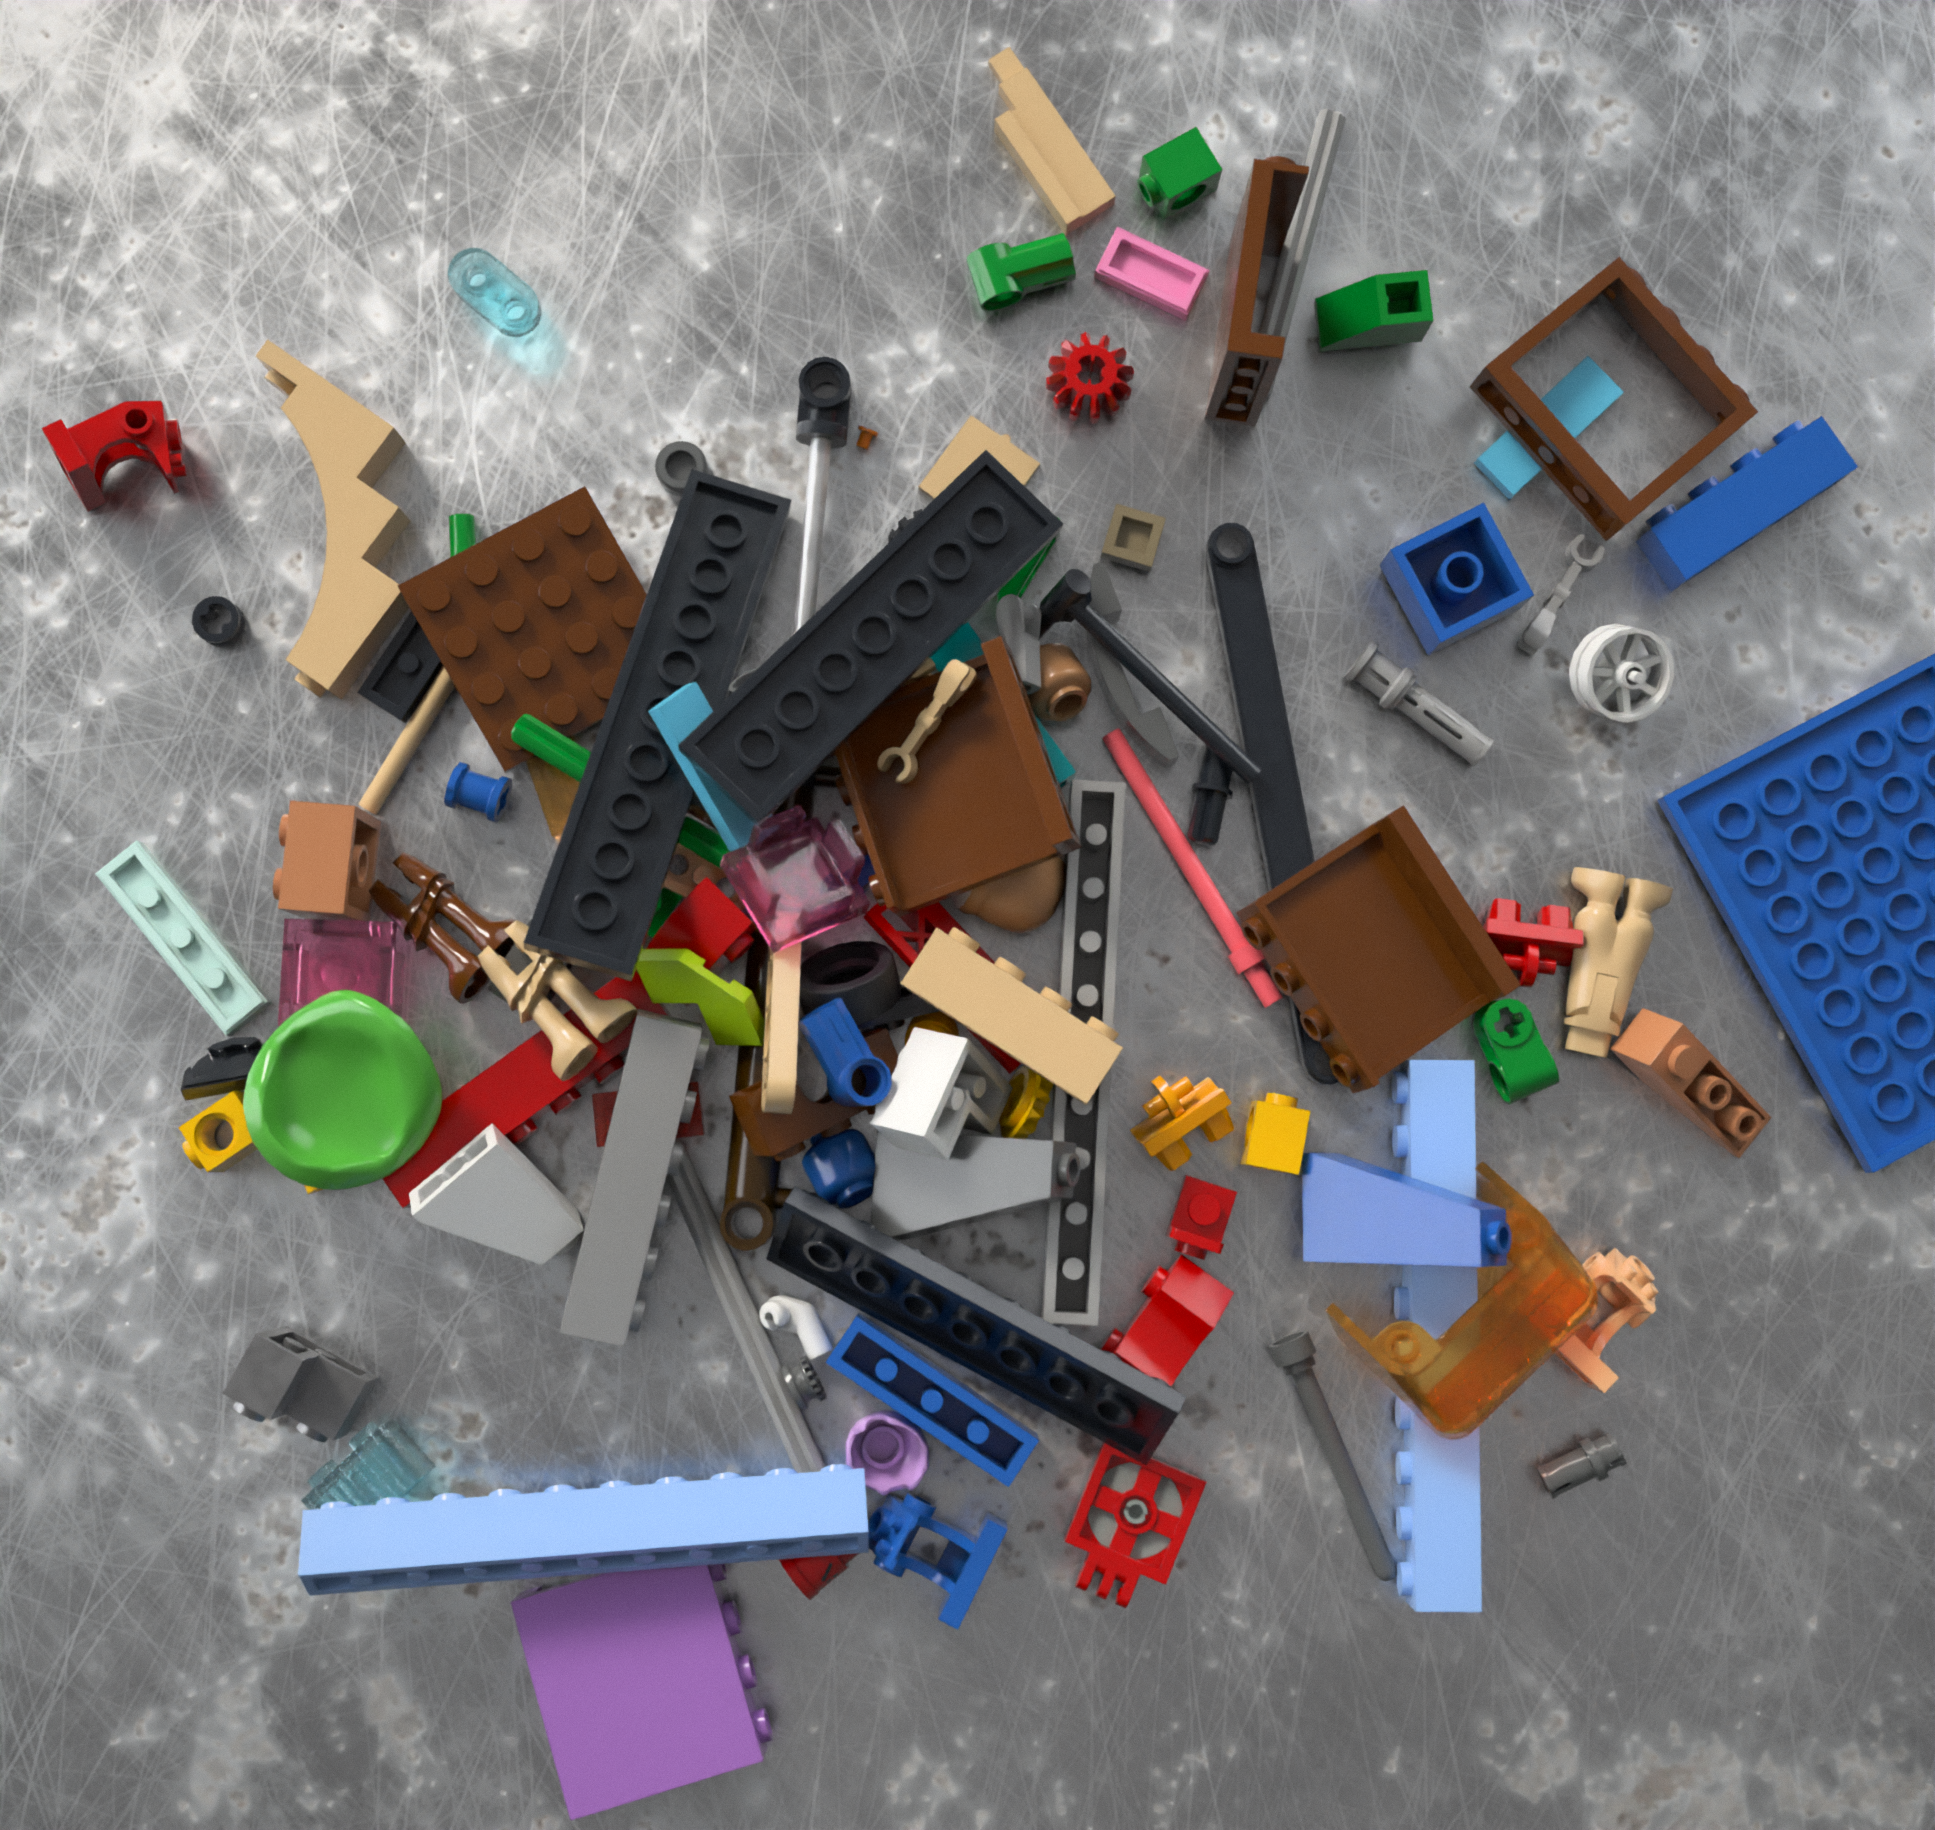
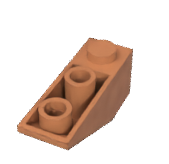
M1642 1008L1610 1048L1643 1083L1737 1158L1743 1155L1772 1118L1683 1023Z

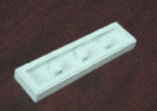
M136 840L95 873L226 1036L232 1037L273 1003L143 842Z

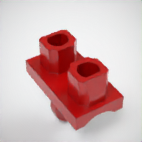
M1496 898L1488 909L1483 928L1509 968L1517 971V980L1521 985L1520 987L1531 988L1536 980L1537 973L1554 975L1556 965L1569 967L1572 961L1573 949H1581L1583 946V930L1573 929L1569 907L1556 905L1541 907L1537 914V924L1520 922L1521 904L1516 900Z

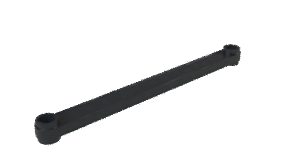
M1225 523L1211 532L1206 544V559L1242 750L1262 768L1259 774L1249 783L1268 889L1270 891L1313 863L1315 859L1254 540L1251 533L1243 525ZM1225 538L1233 539L1241 545L1243 554L1236 558L1223 556L1217 548V542ZM1289 995L1299 1054L1305 1075L1312 1082L1319 1085L1338 1083L1339 1081L1334 1074L1332 1076H1325L1316 1069L1314 1056L1322 1045L1319 1041L1312 1039L1303 1028L1300 1021L1301 1012Z

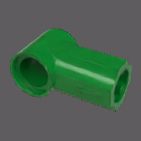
M1064 233L1010 247L1007 243L988 244L974 250L966 258L980 307L984 311H996L1010 307L1022 300L1027 293L1070 282L1076 278L1072 250Z

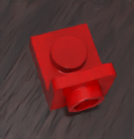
M1184 1175L1165 1236L1177 1240L1174 1250L1202 1260L1206 1259L1208 1250L1221 1254L1224 1246L1221 1242L1237 1192Z

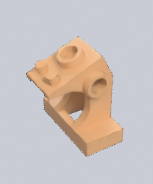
M1616 1248L1605 1257L1600 1252H1597L1586 1260L1577 1272L1580 1280L1551 1311L1539 1300L1526 1298L1512 1312L1589 1388L1605 1393L1619 1378L1599 1359L1603 1348L1625 1323L1629 1324L1632 1328H1636L1646 1321L1656 1311L1655 1295L1658 1294V1290L1652 1283L1655 1280L1654 1275L1648 1267L1633 1255L1627 1259ZM1596 1291L1613 1309L1592 1330L1575 1312Z

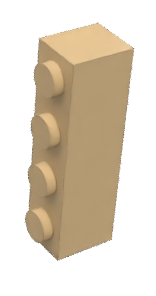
M953 927L948 935L936 928L902 980V986L1078 1101L1087 1105L1123 1047L1114 1042L1119 1033L1093 1016L1090 1017L1087 1023L1082 1022L1068 1012L1072 1003L1052 989L1045 986L1039 994L1023 984L1022 981L1026 973L1007 960L998 957L996 962L992 964L978 955L976 951L980 944L957 928Z

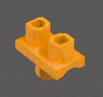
M1159 1075L1151 1081L1157 1096L1142 1105L1148 1118L1130 1129V1132L1137 1143L1151 1157L1155 1156L1170 1171H1174L1189 1161L1193 1155L1182 1137L1197 1126L1210 1143L1220 1140L1234 1130L1226 1108L1231 1104V1101L1222 1088L1219 1089L1209 1077L1193 1087L1192 1083L1185 1076L1169 1087L1166 1081Z

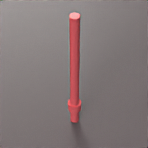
M1120 728L1105 735L1102 738L1104 744L1232 953L1227 957L1238 975L1244 973L1264 1008L1283 998L1261 962L1265 959L1264 955L1260 950L1252 947L1246 940L1241 927Z

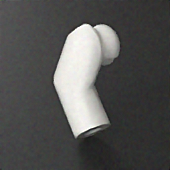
M780 1295L770 1298L762 1305L759 1313L762 1325L768 1330L774 1331L778 1329L797 1334L809 1360L833 1350L817 1310L811 1303Z

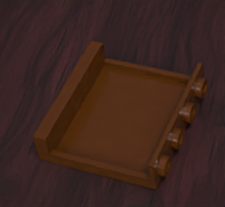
M1271 156L1264 160L1254 158L1229 244L1204 416L1205 420L1255 427L1283 357L1285 337L1251 332L1261 256L1279 258L1309 173V166L1296 165L1295 161L1287 157Z
M1001 636L982 643L981 646L984 654L964 662L976 671L977 678L965 694L951 707L948 706L937 729L927 736L916 752L915 757L918 761V771L914 779L909 783L899 784L895 781L904 769V760L901 756L893 760L891 767L886 772L879 770L877 765L878 759L882 752L888 748H901L916 726L915 721L918 715L925 708H928L935 698L933 694L943 671L898 689L830 756H836L842 773L835 777L839 794L847 807L853 806L858 824L852 826L856 845L863 856H870L875 874L869 876V884L874 898L880 907L886 905L888 910L899 917L1082 848L1012 650Z
M1404 805L1380 818L1236 912L1242 921L1241 929L1246 940L1252 947L1262 952L1271 966V977L1275 985L1282 993L1290 995L1301 1012L1300 1021L1303 1028L1312 1039L1321 1043L1331 1059L1329 1064L1332 1073L1342 1085L1349 1087L1353 1094L1377 1086L1380 1083L1378 1079L1490 1001L1505 997L1521 986Z

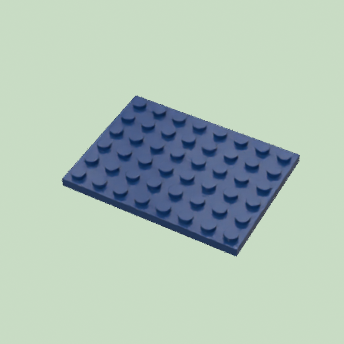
M1935 653L1657 800L1865 1173H1874L1935 1140Z

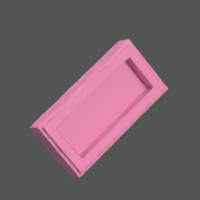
M1117 227L1095 270L1094 278L1186 321L1208 278L1210 270Z

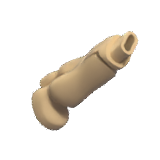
M1574 867L1571 883L1575 889L1587 896L1588 902L1587 906L1578 912L1573 929L1583 930V946L1581 949H1573L1565 1014L1571 1017L1564 1018L1563 1023L1570 1026L1565 1049L1607 1058L1612 1035L1620 1036V1026L1625 1016L1637 975L1653 940L1654 928L1651 922V914L1654 910L1665 907L1670 903L1673 888L1644 879L1629 878L1625 880L1624 875ZM1623 889L1625 908L1623 916L1616 920V904Z

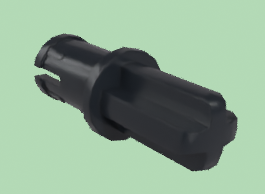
M1206 744L1198 783L1192 784L1191 788L1192 792L1196 793L1187 835L1194 843L1215 845L1219 838L1226 800L1233 797V791L1229 789L1233 770Z

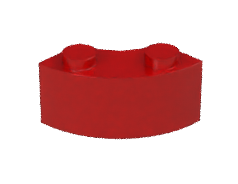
M706 876L664 922L646 949H689L706 960L703 965L704 968L719 976L724 971L728 961L731 963L736 962L753 945L755 940L750 935L757 927ZM691 1003L682 1004L687 1008Z
M1182 1254L1168 1271L1160 1265L1155 1269L1141 1290L1147 1298L1121 1332L1114 1327L1098 1348L1099 1350L1115 1354L1122 1362L1150 1377L1162 1379L1171 1387L1191 1356L1215 1328L1234 1292Z

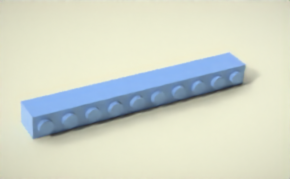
M1406 1060L1400 1064V1071H1394L1392 1076V1099L1395 1104H1400L1401 1125H1394L1392 1148L1394 1157H1401V1174L1476 1199L1474 1060ZM1402 1265V1287H1396L1394 1291L1395 1317L1397 1320H1403V1342H1396L1394 1350L1396 1373L1403 1374V1396L1396 1397L1395 1421L1397 1429H1404V1451H1397L1395 1462L1397 1483L1404 1485L1405 1506H1398L1396 1511L1397 1536L1399 1540H1405V1562H1398L1397 1564L1398 1593L1400 1596H1406V1603L1415 1612H1482L1477 1267Z
M834 1464L822 1468L820 1472L798 1473L793 1469L780 1468L767 1472L765 1476L743 1477L738 1473L726 1472L716 1474L710 1480L688 1481L682 1477H665L657 1480L655 1484L632 1485L626 1481H610L602 1484L600 1488L580 1490L570 1485H555L548 1487L544 1492L526 1494L513 1489H500L491 1492L489 1496L466 1498L456 1493H445L435 1496L433 1501L410 1502L404 1498L390 1497L379 1500L377 1505L353 1506L347 1502H329L323 1504L320 1509L303 1510L298 1576L309 1596L868 1553L869 1537L864 1468L852 1469L848 1465Z

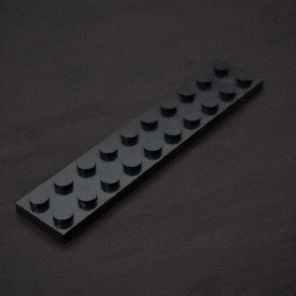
M691 469L524 939L525 950L632 982L695 794L694 789L648 711L684 685L692 682H697L713 711L727 699L728 687L732 683L790 512L791 499Z

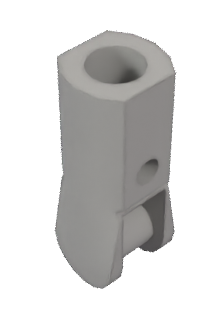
M1008 594L1002 597L996 607L995 614L998 634L1012 650L1028 695L1037 692L1041 688L1039 643L1041 610L1031 602L1023 603L1020 597Z

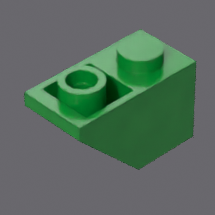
M1428 270L1373 275L1314 300L1320 352L1422 342L1434 321Z

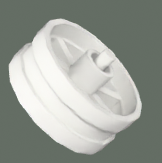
M1617 623L1601 626L1585 636L1574 651L1569 668L1571 690L1581 706L1592 714L1625 723L1645 719L1658 710L1670 694L1675 676L1673 657L1665 641L1652 631ZM1628 635L1621 656H1619L1612 641L1619 636ZM1641 640L1649 655L1633 662ZM1603 652L1606 658L1599 663L1598 667H1594L1596 659ZM1650 667V674H1649L1648 681H1647V683H1646V682H1645V680H1646V670H1645V669H1647V668ZM1592 676H1599L1604 683L1594 693ZM1616 689L1617 710H1607L1601 704ZM1629 689L1640 690L1642 693L1638 699L1630 704Z

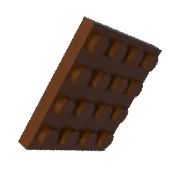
M585 486L398 585V589L505 774L536 757L530 751L513 742L511 738V731L523 714H530L567 738H571L603 720L647 596Z

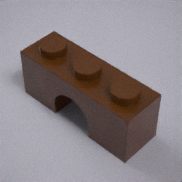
M887 1028L866 1029L860 1032L873 1056L886 1064L892 1076L897 1066L898 1054ZM859 1068L854 1070L851 1077L853 1090L858 1095H861L866 1088L865 1074ZM797 1079L791 1114L762 1112V1080L729 1096L753 1154L758 1156H774L776 1161L790 1158L806 1149L803 1141L818 1133H821L822 1138H826L852 1126L850 1117L864 1110L867 1111L868 1115L875 1114L876 1104L858 1107L842 1106L832 1099L828 1089L820 1099L813 1102L803 1094Z

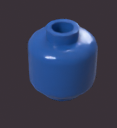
M846 1129L826 1138H822L821 1133L811 1137L810 1143L812 1146L803 1156L802 1166L818 1196L826 1199L831 1205L838 1204L839 1208L845 1209L863 1202L873 1194L875 1154L861 1131Z

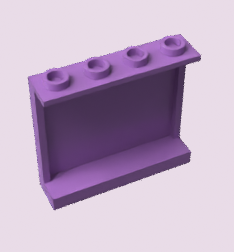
M725 1564L596 1573L544 1590L540 1586L520 1592L511 1601L570 1821L764 1760L767 1751L766 1742L773 1741L772 1728L766 1709H756L751 1688L758 1686L755 1667L750 1654L741 1656L736 1634L742 1633L739 1611L734 1600L726 1602L720 1582L727 1579Z

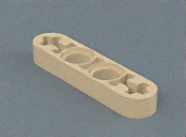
M773 912L770 924L761 1098L762 1112L791 1114L795 1099L802 917L799 914Z

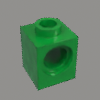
M1196 126L1143 155L1137 185L1148 206L1153 207L1156 205L1165 220L1217 191L1223 169Z

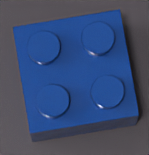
M1484 502L1390 549L1379 565L1428 656L1520 610L1534 596Z

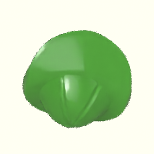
M338 990L329 992L294 1012L263 1044L248 1074L244 1091L243 1110L246 1125L254 1145L265 1160L285 1177L302 1185L327 1190H343L373 1183L389 1176L419 1151L430 1136L439 1118L442 1107V1089L431 1057L405 1020L374 998L356 991Z

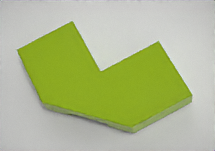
M642 949L636 968L652 1003H698L716 1045L762 1046L764 1044L765 1021L750 989L734 979L729 984L703 967L706 960L689 949Z

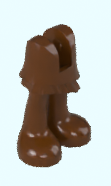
M403 852L392 863L402 871L408 881L412 884L415 883L422 889L420 893L408 904L401 898V894L389 888L379 879L375 881L368 891L382 912L400 929L406 941L412 939L416 952L428 947L443 962L449 971L448 988L452 997L460 1004H465L475 998L485 988L490 978L482 968L477 955L465 948L440 926L442 917L444 916L459 928L481 951L489 945L504 958L514 945V940L505 932V929L516 920H489L469 906L454 892L455 883L447 880L446 874L431 868L420 859Z

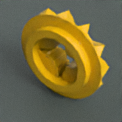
M1021 1066L1009 1081L1013 1089L999 1119L1003 1138H1028V1135L1036 1131L1037 1123L1041 1117H1044L1045 1107L1051 1100L1049 1093L1054 1084L1028 1067Z

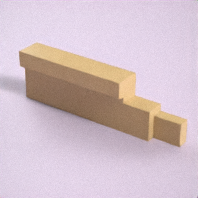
M1008 47L990 58L988 66L1000 82L999 95L1009 108L1008 111L995 118L994 132L1065 235H1068L1115 204L1116 196L1027 67H1023L1012 49Z

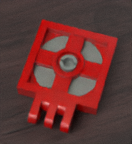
M1103 1442L1064 1537L1066 1543L1087 1551L1075 1587L1086 1591L1092 1581L1094 1571L1100 1573L1102 1576L1095 1596L1106 1600L1114 1580L1119 1581L1122 1584L1117 1592L1115 1604L1126 1608L1140 1574L1166 1585L1207 1483L1205 1479L1153 1457L1145 1465Z

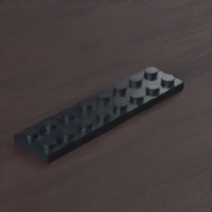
M985 450L678 745L679 751L759 827L1061 531L1064 523L995 457Z
M795 1186L784 1203L766 1260L1137 1461L1147 1465L1180 1413L1187 1396L1172 1389L1162 1379L1150 1377L1122 1362L1118 1356L1109 1351L1099 1350L1073 1336L1065 1327L1045 1321L1025 1310L1018 1302L1009 1298H1003L978 1285L968 1275L954 1272L928 1258L918 1248L906 1246L883 1234L871 1223L857 1220L831 1206L821 1196L809 1194Z

